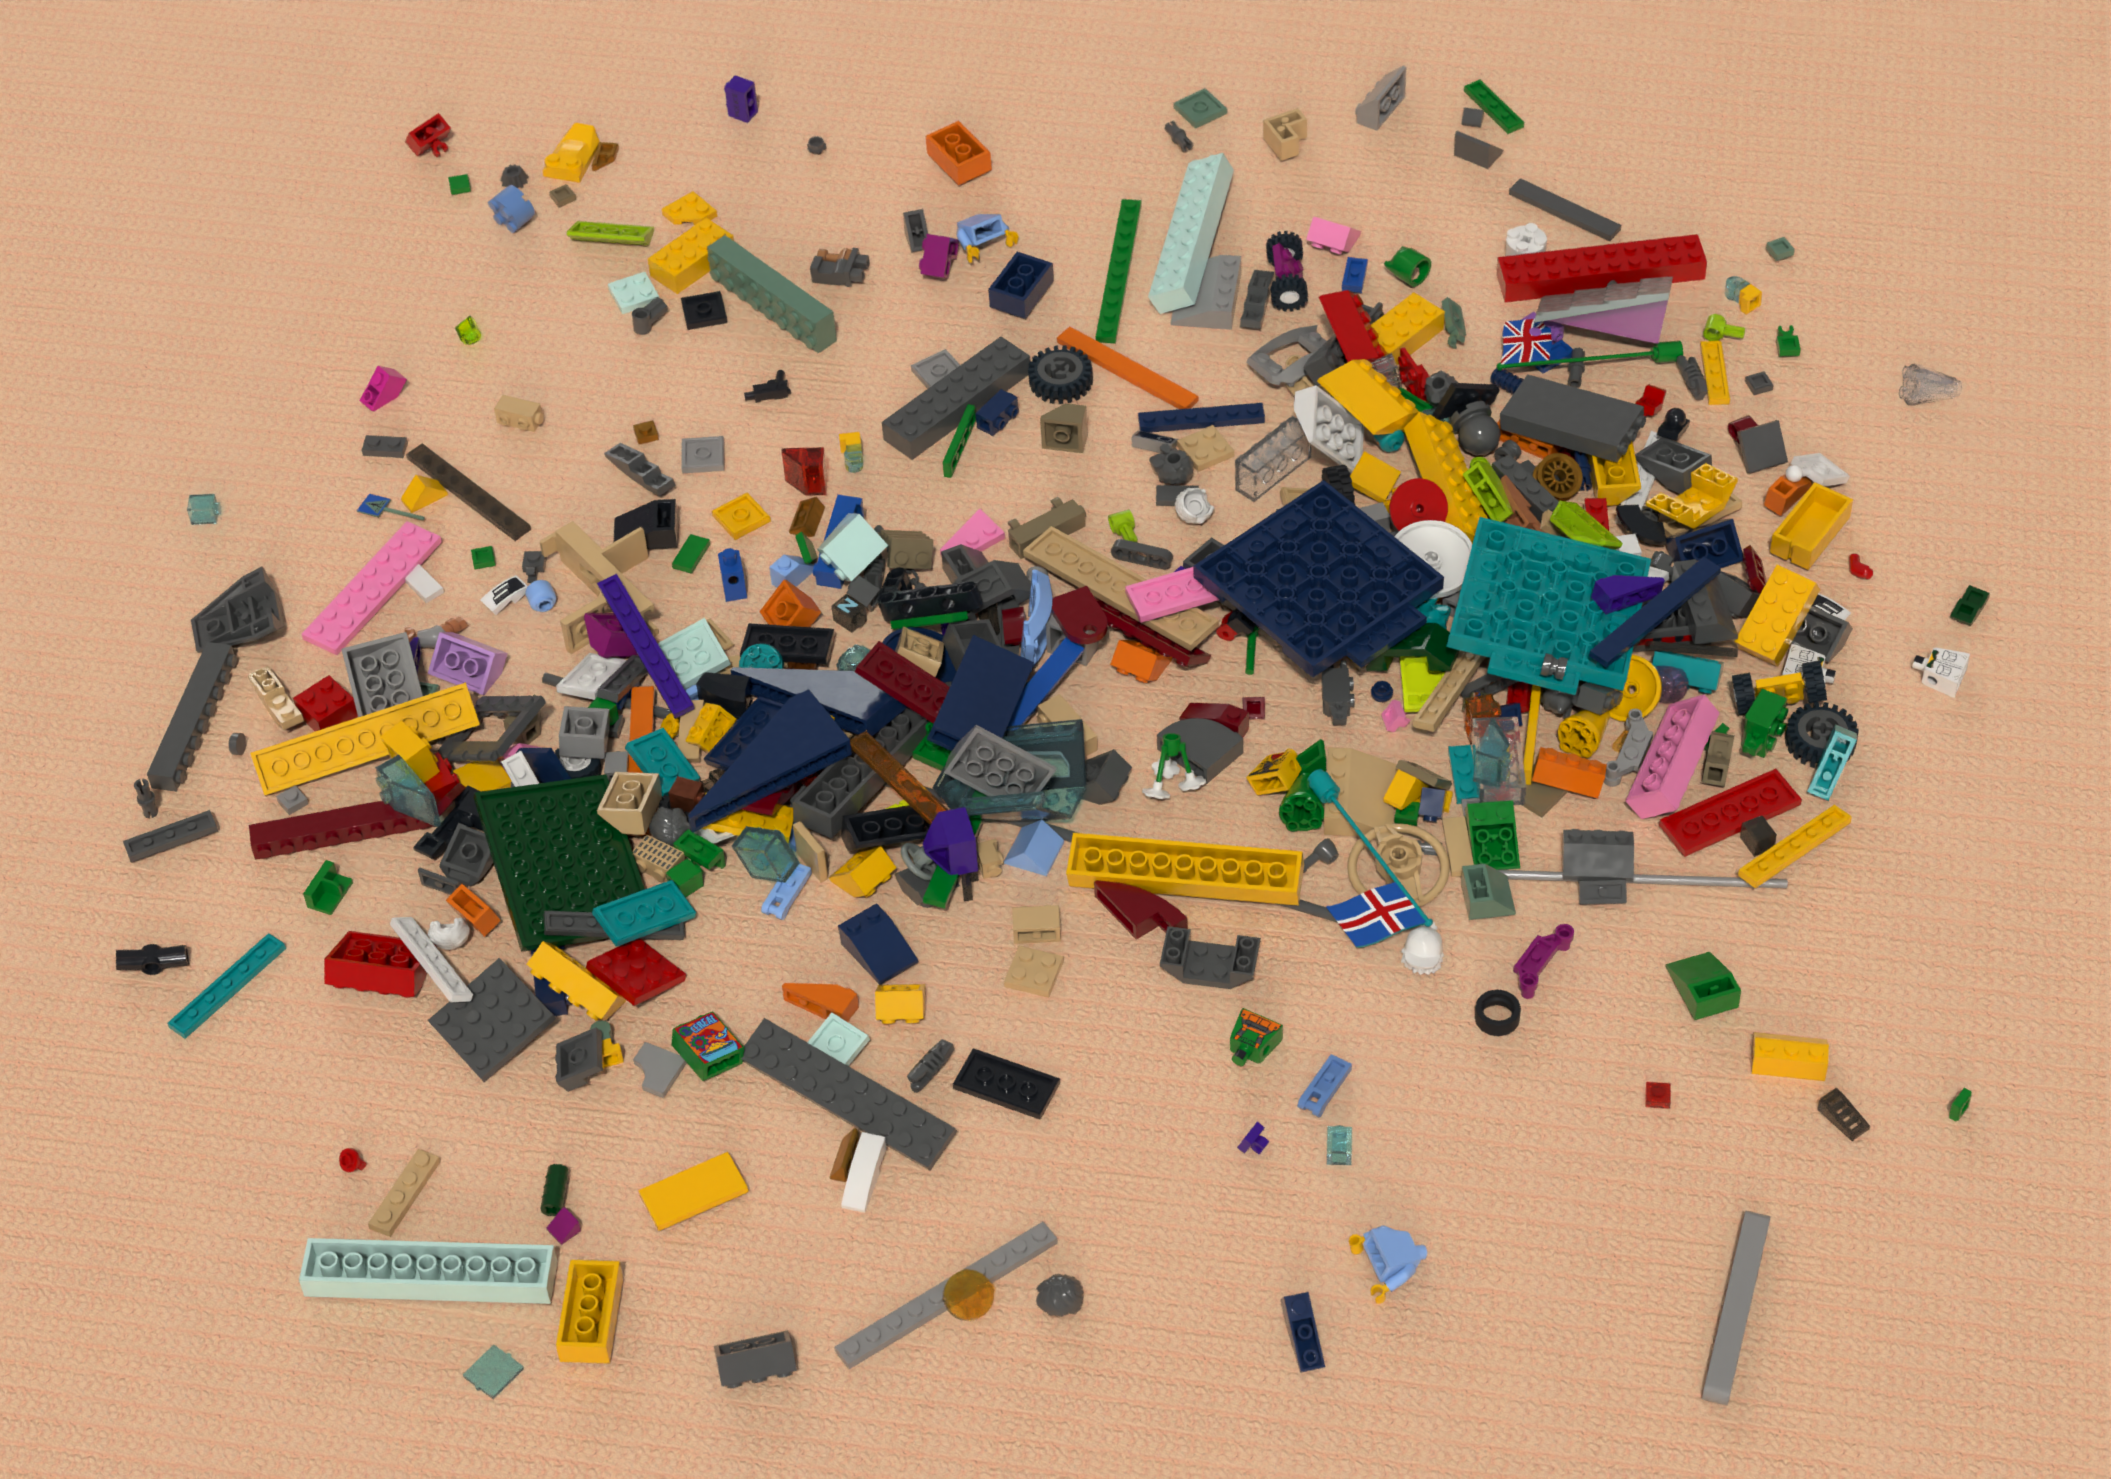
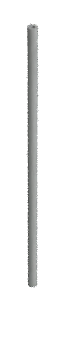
M1498 870L1507 875L1508 879L1578 882V880H1563V872ZM1634 874L1633 882H1626L1636 884L1753 887L1738 877ZM1768 879L1758 888H1787L1788 881L1787 879Z

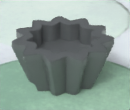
M514 164L513 166L505 167L500 181L503 187L513 185L517 188H523L524 184L528 183L527 179L529 177L521 166Z

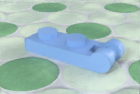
M790 861L765 899L761 912L767 915L774 914L776 918L784 920L789 908L812 874L811 868ZM776 902L781 903V904L779 905V907H778V906H775L774 904H775Z

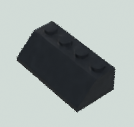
M928 802L844 815L842 818L841 837L847 851L923 840L936 817V813L931 803Z

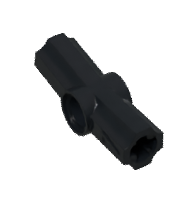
M148 944L138 950H116V970H142L144 974L156 975L163 968L189 964L186 945L161 948L156 944Z

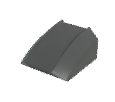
M458 823L439 866L446 877L472 886L485 875L493 863L485 833Z

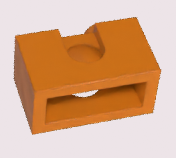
M463 884L446 899L454 911L462 918H465L484 937L501 921L488 905Z

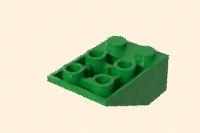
M1513 800L1467 804L1465 807V819L1474 865L1487 864L1496 870L1520 869Z
M1711 952L1666 964V968L1694 1020L1739 1008L1741 989L1732 972Z

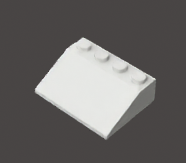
M1315 385L1296 391L1294 411L1309 443L1339 465L1345 464L1348 471L1352 473L1363 454L1364 425L1343 405Z

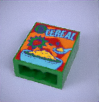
M713 1011L673 1028L671 1045L702 1081L743 1064L741 1058L744 1055V1046Z

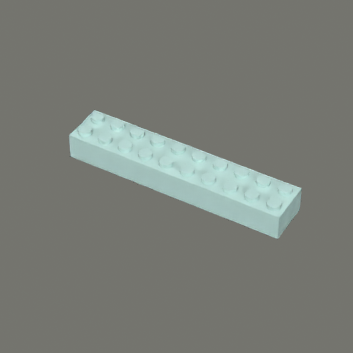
M1223 153L1210 155L1207 158L1193 160L1188 163L1148 298L1159 314L1195 305L1234 169Z
M308 1238L299 1282L304 1297L551 1304L558 1261L554 1245Z

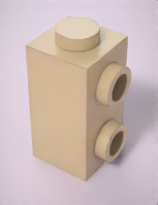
M502 395L494 408L497 423L505 426L535 432L544 420L540 403Z

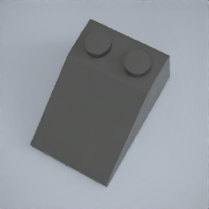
M1664 437L1635 454L1636 460L1668 489L1679 494L1692 487L1691 472L1705 463L1712 466L1711 454Z

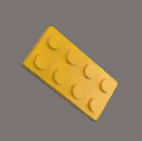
M782 806L773 816L740 809L701 829H712L721 833L729 832L732 835L789 844L794 821L793 808Z

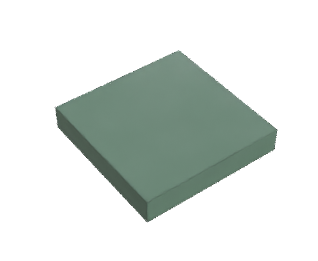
M1206 88L1173 103V108L1195 129L1227 114V108Z

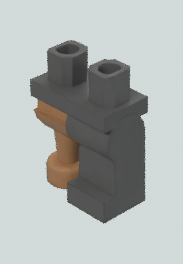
M844 248L839 254L828 253L827 249H819L817 256H814L810 266L812 283L845 284V287H851L853 282L863 283L864 269H868L870 265L869 255L859 254V248H853L852 250Z

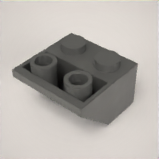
M962 544L941 551L943 570L952 584L961 576L989 563L981 551Z

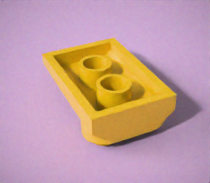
M574 123L564 134L554 152L545 158L543 177L580 183L595 156L600 142L595 127L593 125Z

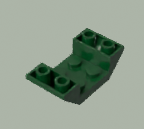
M1426 623L1369 662L1366 670L1388 671L1394 657L1426 656L1430 671H1451L1460 650L1446 647L1450 635L1448 630L1438 623Z

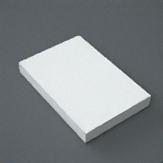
M589 653L556 685L557 692L595 700L598 688L627 660L614 657L603 658L598 654Z

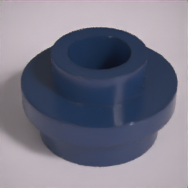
M1378 681L1371 689V696L1379 702L1388 701L1393 697V688L1386 681Z

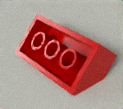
M1349 290L1319 296V300L1347 362L1365 359L1370 363L1386 359L1385 355L1387 353L1377 340L1379 335L1371 327V318L1362 307L1364 304L1363 300L1358 294L1355 295Z

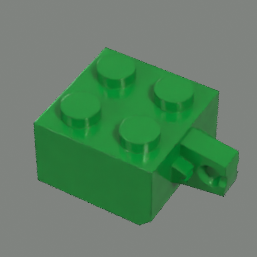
M1761 689L1745 715L1743 740L1741 742L1743 752L1765 758L1769 750L1773 751L1777 742V736H1782L1786 728L1784 720L1789 710L1786 708L1787 698Z

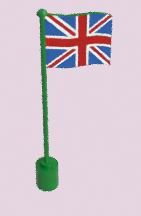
M1535 319L1506 321L1502 332L1503 355L1501 363H1498L1496 368L1501 371L1503 368L1651 356V359H1654L1656 363L1677 362V357L1683 356V346L1680 340L1654 343L1649 352L1549 360L1552 349L1551 327H1546L1544 321L1534 323ZM1536 327L1541 329L1542 333L1539 336H1533L1529 333V330Z

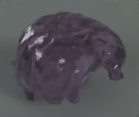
M1665 665L1655 666L1662 682V693L1659 702L1675 703L1681 700L1689 688V681L1683 669Z

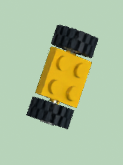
M1820 660L1802 663L1804 679L1801 677V672L1755 680L1756 687L1754 690L1750 672L1732 675L1733 692L1738 714H1747L1761 689L1787 698L1788 704L1804 700L1803 688H1806L1809 703L1826 701V684Z

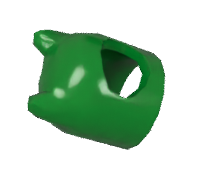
M1402 246L1390 261L1384 262V265L1396 277L1416 287L1427 278L1431 269V260L1413 248ZM1415 268H1419V276L1412 280L1413 271Z

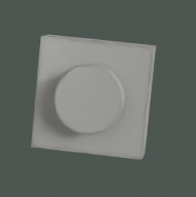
M296 785L276 796L278 803L288 815L308 805L307 798Z

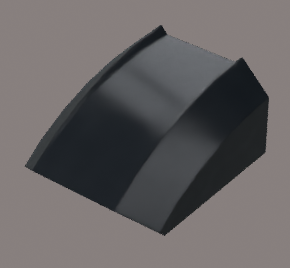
M705 672L696 683L699 700H704L705 703L720 705L735 718L739 719L753 703L750 693L749 676Z

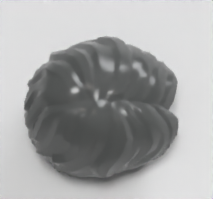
M661 807L652 817L649 829L653 838L674 847L673 843L687 829L690 830V826L683 809L675 808L671 810Z
M1054 1274L1037 1286L1039 1293L1036 1298V1304L1049 1316L1075 1315L1081 1310L1084 1292L1080 1281L1075 1279V1277L1066 1274Z

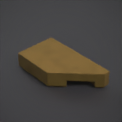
M599 142L591 165L592 171H596L615 161L619 150L618 143Z

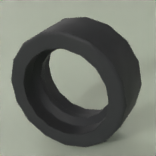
M1497 989L1485 992L1476 1002V1025L1488 1035L1504 1036L1510 1034L1519 1025L1521 1013L1519 1000L1513 994L1504 990ZM1499 1005L1508 1008L1512 1012V1016L1506 1020L1497 1021L1486 1017L1483 1012L1490 1006Z

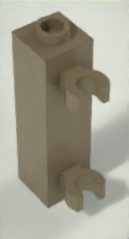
M1056 497L1050 500L1054 507L1039 517L1023 525H1020L1015 518L1008 521V525L1011 527L1008 529L1009 547L1020 559L1025 558L1023 550L1051 526L1067 535L1085 527V509L1073 499L1063 504L1062 500Z

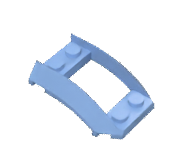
M1032 570L1028 617L1030 618L1028 621L1023 622L1020 652L1021 657L1034 662L1033 667L1042 656L1047 645L1046 623L1050 617L1053 601L1049 576L1038 570Z

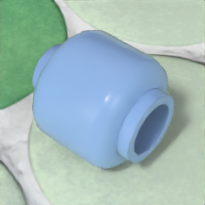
M546 580L532 582L527 587L525 593L529 605L535 611L546 612L556 603L557 597L553 587Z

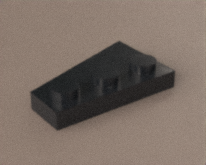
M1451 383L1432 416L1438 420L1451 417L1456 411L1460 414L1467 409L1466 405L1477 401H1484L1486 405L1491 406L1500 389L1496 384Z

